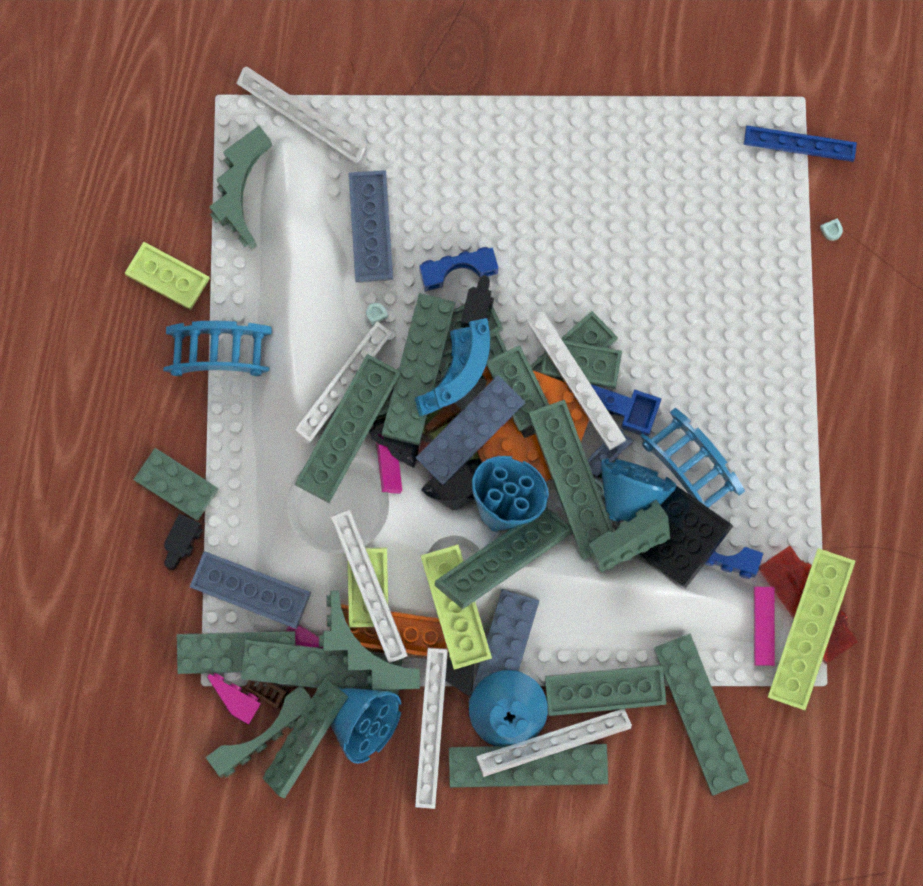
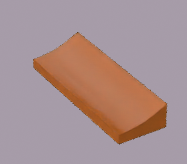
M340 604L345 621L349 626V605ZM391 612L408 654L407 657L427 659L428 648L448 649L439 618ZM349 627L355 638L368 651L385 653L375 627Z

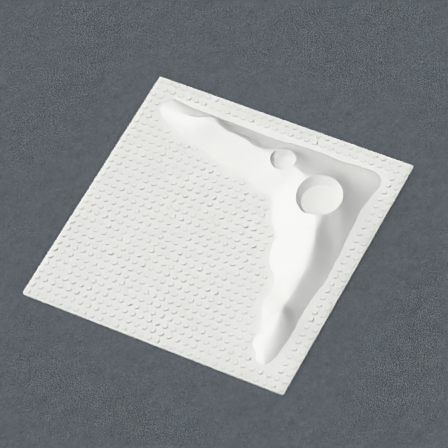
M217 95L215 97L213 203L223 197L217 189L219 185L216 179L230 169L224 162L225 155L223 152L257 126L263 129L273 146L253 166L243 193L245 223L257 246L252 250L248 246L244 247L238 239L240 235L237 232L233 233L227 224L222 226L220 222L215 223L212 219L210 321H235L239 326H248V323L271 326L272 330L271 334L264 336L261 341L260 366L270 367L268 372L262 373L261 376H251L250 373L239 371L209 370L206 481L216 486L219 490L205 509L204 551L311 592L299 624L319 637V635H323L322 631H330L326 620L327 615H330V607L326 606V595H330V591L339 590L340 604L349 605L347 556L331 516L350 509L365 548L387 547L388 606L390 611L438 618L420 555L459 544L463 561H465L510 529L497 532L490 530L480 518L476 501L458 510H451L427 496L421 489L434 476L418 460L414 468L399 460L402 482L401 494L382 492L376 441L372 439L369 432L331 502L327 503L295 486V482L336 409L309 444H306L296 436L293 431L373 327L366 316V310L370 304L379 303L385 308L389 317L379 323L392 333L375 355V358L398 369L419 293L456 302L454 308L456 309L465 305L468 289L477 287L480 279L469 269H456L447 275L442 288L425 292L419 272V265L427 260H433L434 262L444 256L455 257L465 251L471 253L476 252L477 249L482 247H493L499 269L497 275L488 276L490 279L489 290L492 291L491 297H494L493 308L503 327V331L499 332L506 350L509 351L520 345L529 364L532 365L544 354L545 350L530 329L528 321L544 312L560 338H562L593 311L618 337V340L609 348L622 351L616 389L598 387L632 398L634 389L662 398L648 436L650 439L672 423L673 418L670 411L674 408L680 410L691 420L689 424L694 429L699 428L728 462L725 464L726 468L730 473L734 472L745 489V492L740 496L734 491H729L709 507L733 525V528L715 551L724 556H732L739 553L744 547H748L762 552L763 556L757 575L754 578L746 579L739 576L740 573L732 571V573L721 570L720 566L704 564L687 588H684L639 554L633 556L628 561L615 565L612 569H606L601 572L592 557L581 558L573 534H571L475 601L486 640L498 599L503 589L539 600L519 671L534 679L540 686H546L545 676L660 665L653 648L687 634L692 636L711 686H772L817 549H822L808 155L743 145L746 125L807 135L805 98L747 96L291 95L367 145L361 160L356 163L254 95ZM386 170L393 280L355 282L349 172ZM221 333L219 335L217 362H232L233 336L231 334ZM209 334V362H210V346H211V335H210V334ZM241 336L239 363L253 364L254 339L252 336ZM479 379L470 392L454 402L462 411L485 388V379ZM616 414L611 415L618 428H621L624 417ZM590 420L581 441L587 459L604 443ZM532 426L521 431L524 438L535 434ZM622 429L624 431L623 434L630 437L633 443L617 457L619 460L632 462L659 472L658 477L664 480L666 477L670 478L679 488L687 492L665 464L652 452H647L642 445L643 440L640 435ZM676 429L657 445L665 451L686 434L682 429ZM422 434L418 455L433 439ZM689 441L669 458L679 468L698 453L700 447L695 441ZM704 457L687 470L684 475L693 485L711 471L714 464L708 457ZM718 474L697 492L702 500H707L722 488L725 480ZM552 480L547 481L549 496L546 507L568 524ZM609 519L614 531L623 522V520L616 522ZM754 587H774L775 666L754 665ZM203 593L202 633L286 631L288 628L285 624ZM369 651L372 654L385 655V653ZM826 651L814 686L827 685ZM404 657L402 667L420 669V686H425L427 659ZM480 662L474 664L472 686ZM241 672L216 673L225 678L223 682L228 685L234 683L237 686H246L249 681L241 679ZM201 673V684L203 686H212L207 676L214 673ZM664 676L665 686H668L667 681H666L665 676ZM256 681L254 686H258L260 681ZM445 681V686H453ZM279 684V685H281V686H296V685Z

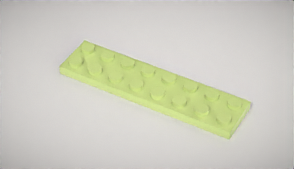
M819 548L817 549L768 698L806 710L855 560Z

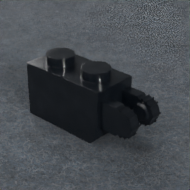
M486 275L480 277L477 287L468 289L461 319L462 328L470 327V321L487 318L489 325L490 315H487L488 308L492 309L494 297H491L492 291L489 290L490 279Z
M180 513L164 543L165 550L168 553L164 565H166L169 571L176 570L181 559L185 561L187 557L190 558L194 551L193 544L195 540L200 539L203 532L201 523Z

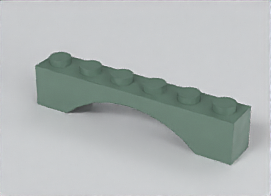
M299 686L285 697L278 718L262 735L243 744L221 745L205 758L219 777H229L235 772L234 768L239 764L243 766L252 759L250 757L255 752L259 754L268 747L266 744L269 741L278 740L283 736L282 732L285 729L294 728L297 720L301 717L312 698L303 686Z

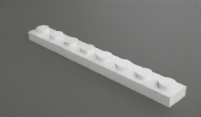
M243 68L236 84L357 163L361 160L367 145L250 68Z
M543 312L528 321L530 329L608 450L610 451L624 443L626 438L545 313Z
M378 321L373 325L293 431L306 444L312 441L339 405L366 355L369 354L375 357L392 334Z
M348 509L332 515V521L388 662L391 663L407 657L408 654L351 510Z
M428 648L415 804V807L435 809L448 649Z
M620 709L476 756V760L483 777L631 729L632 724L625 709Z

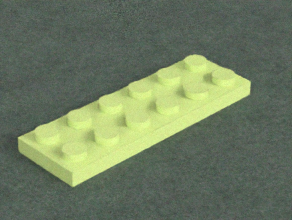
M459 544L420 555L454 670L491 659V653L476 602L474 601L462 609L435 587V580L463 562Z

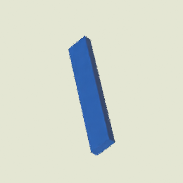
M746 125L743 145L854 162L857 142Z

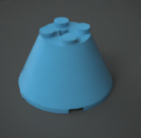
M511 456L489 458L479 465L472 479V491L480 518L494 532L531 522L538 518L547 506V498L549 496L547 484L539 471L525 461L514 460Z
M608 458L602 460L601 470L605 508L607 513L610 514L609 519L613 521H631L637 517L636 513L641 509L646 511L652 507L650 503L657 500L661 505L676 489V483L668 477L664 480L658 477L659 472L619 459H615V462H609Z
M501 670L486 676L478 683L469 702V716L474 730L484 741L499 747H507L537 737L545 725L548 714L547 699L541 686L528 675L515 670Z
M344 688L341 690L348 698L330 726L347 759L353 763H363L370 760L368 756L375 751L379 753L392 737L401 716V712L398 710L401 700L395 693L390 691Z

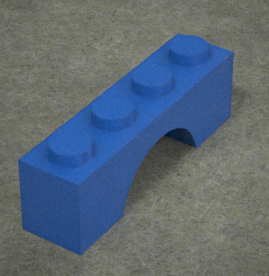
M482 247L477 249L476 252L471 253L465 251L455 257L444 256L434 262L433 260L424 261L419 265L424 291L442 288L447 275L456 269H469L479 278L483 275H497L499 268L493 247Z
M744 547L739 553L732 556H724L714 551L705 565H717L725 572L732 573V571L740 573L739 576L750 579L757 575L763 553L748 547Z

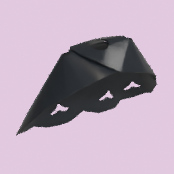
M386 417L375 420L373 423L374 429L371 428L369 430L372 439L378 444L387 446L391 455L414 468L417 463L416 457L418 456L419 445L387 437L382 439L377 434H382ZM395 449H402L401 454L399 453V451H396Z
M481 459L469 460L459 470L462 471L465 468L464 474L457 472L445 485L437 483L439 481L433 477L421 490L427 496L451 510H458L475 501L472 491V479L482 461ZM476 464H478L476 469L471 467V465L475 466Z

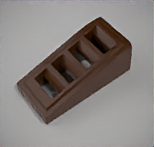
M455 403L443 407L425 426L424 433L429 435L453 421L462 412V409Z
M249 680L244 688L276 709L283 706L285 697L290 693L289 690L281 685L269 682H259L255 690L253 686L256 681ZM266 684V688L264 689L263 693H261L260 691L263 685ZM273 688L274 690L271 696L268 697L267 695L270 689ZM278 692H279V693H281V694L279 695V697H278V699H277V701H276V700H274V699H275L276 695H277Z

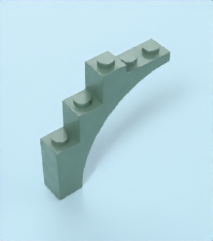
M257 126L223 152L225 155L224 162L230 168L216 179L219 185L217 189L223 197L209 206L212 212L210 216L215 223L220 222L222 226L227 224L233 233L237 232L240 235L238 239L244 247L248 246L251 250L257 244L245 223L243 193L253 166L273 146L270 138L260 126Z
M339 590L330 591V595H326V606L330 607V615H327L326 620L330 631H322L323 635H319V647H323V651L347 650V654H343V666H347V670H371V674H367V686H371V690L420 689V669L390 664L374 656L361 645L345 621L340 605Z

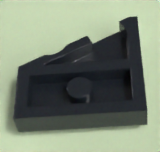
M449 657L446 664L445 681L467 696H470L474 664L454 670L451 658Z

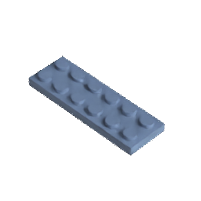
M386 170L349 172L355 282L393 280Z
M497 375L416 459L442 485H445L526 402Z
M206 551L203 552L190 584V588L295 629L299 626L311 592Z
M501 590L487 636V643L492 658L479 663L468 703L478 683L486 676L501 670L519 671L539 600L507 590Z

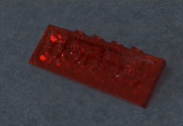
M788 546L760 565L759 570L769 585L774 587L776 595L794 619L812 565L809 562L805 563L804 560L801 561L793 548ZM842 610L838 612L822 660L824 664H827L858 642L847 627L849 625L846 622L848 617Z

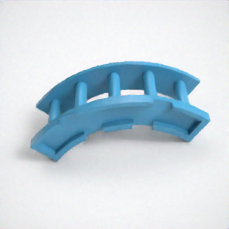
M487 318L470 321V327L450 331L452 340L451 356L453 357L451 366L448 368L442 382L436 388L424 395L415 397L419 417L458 401L477 384L483 374L489 356L490 332Z
M194 321L191 326H184V323L166 327V334L173 336L175 339L173 365L164 367L163 371L170 372L172 376H182L183 373L206 370L239 371L250 373L251 376H261L262 373L268 372L270 368L260 366L261 341L264 336L271 334L272 327L248 323V326H239L235 321ZM221 333L233 336L232 362H217L218 341ZM200 334L211 335L210 362H197L198 336ZM243 335L252 336L254 339L253 364L239 363L240 340ZM186 336H191L189 363H181L182 339Z
M677 408L670 411L673 418L672 423L652 439L644 433L640 435L643 440L642 445L644 449L658 457L678 479L687 493L708 508L729 491H734L739 496L745 492L734 472L730 473L726 468L725 464L728 462L699 428L694 429L689 424L691 420ZM682 429L686 435L667 450L663 451L657 445L674 430ZM689 441H695L700 447V451L678 468L669 457ZM708 457L714 464L713 469L692 485L684 473L701 459ZM718 474L721 475L725 480L724 486L707 500L703 501L697 491Z

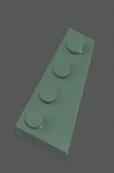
M657 500L650 503L652 507L646 511H643V509L636 513L637 517L631 521L626 522L625 520L621 522L614 532L609 530L588 544L590 556L601 572L606 569H612L615 565L628 561L633 556L646 552L651 547L663 544L670 539L668 516Z

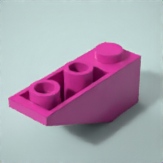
M216 673L213 675L209 674L207 676L208 681L229 713L242 722L249 724L261 704L257 702L259 698L251 693L245 695L240 692L242 688L234 683L226 684L223 682L225 678Z

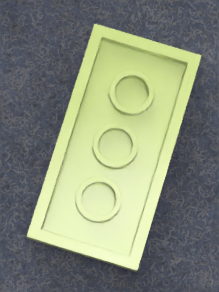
M143 242L125 272L127 277L189 310L193 308L210 279L209 276Z
M387 547L366 548L388 603ZM347 559L349 627H374Z

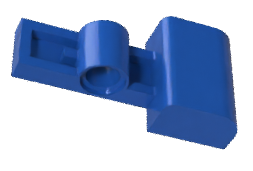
M591 384L609 414L624 417L622 429L638 435L644 433L646 436H649L662 398L635 389L632 398Z

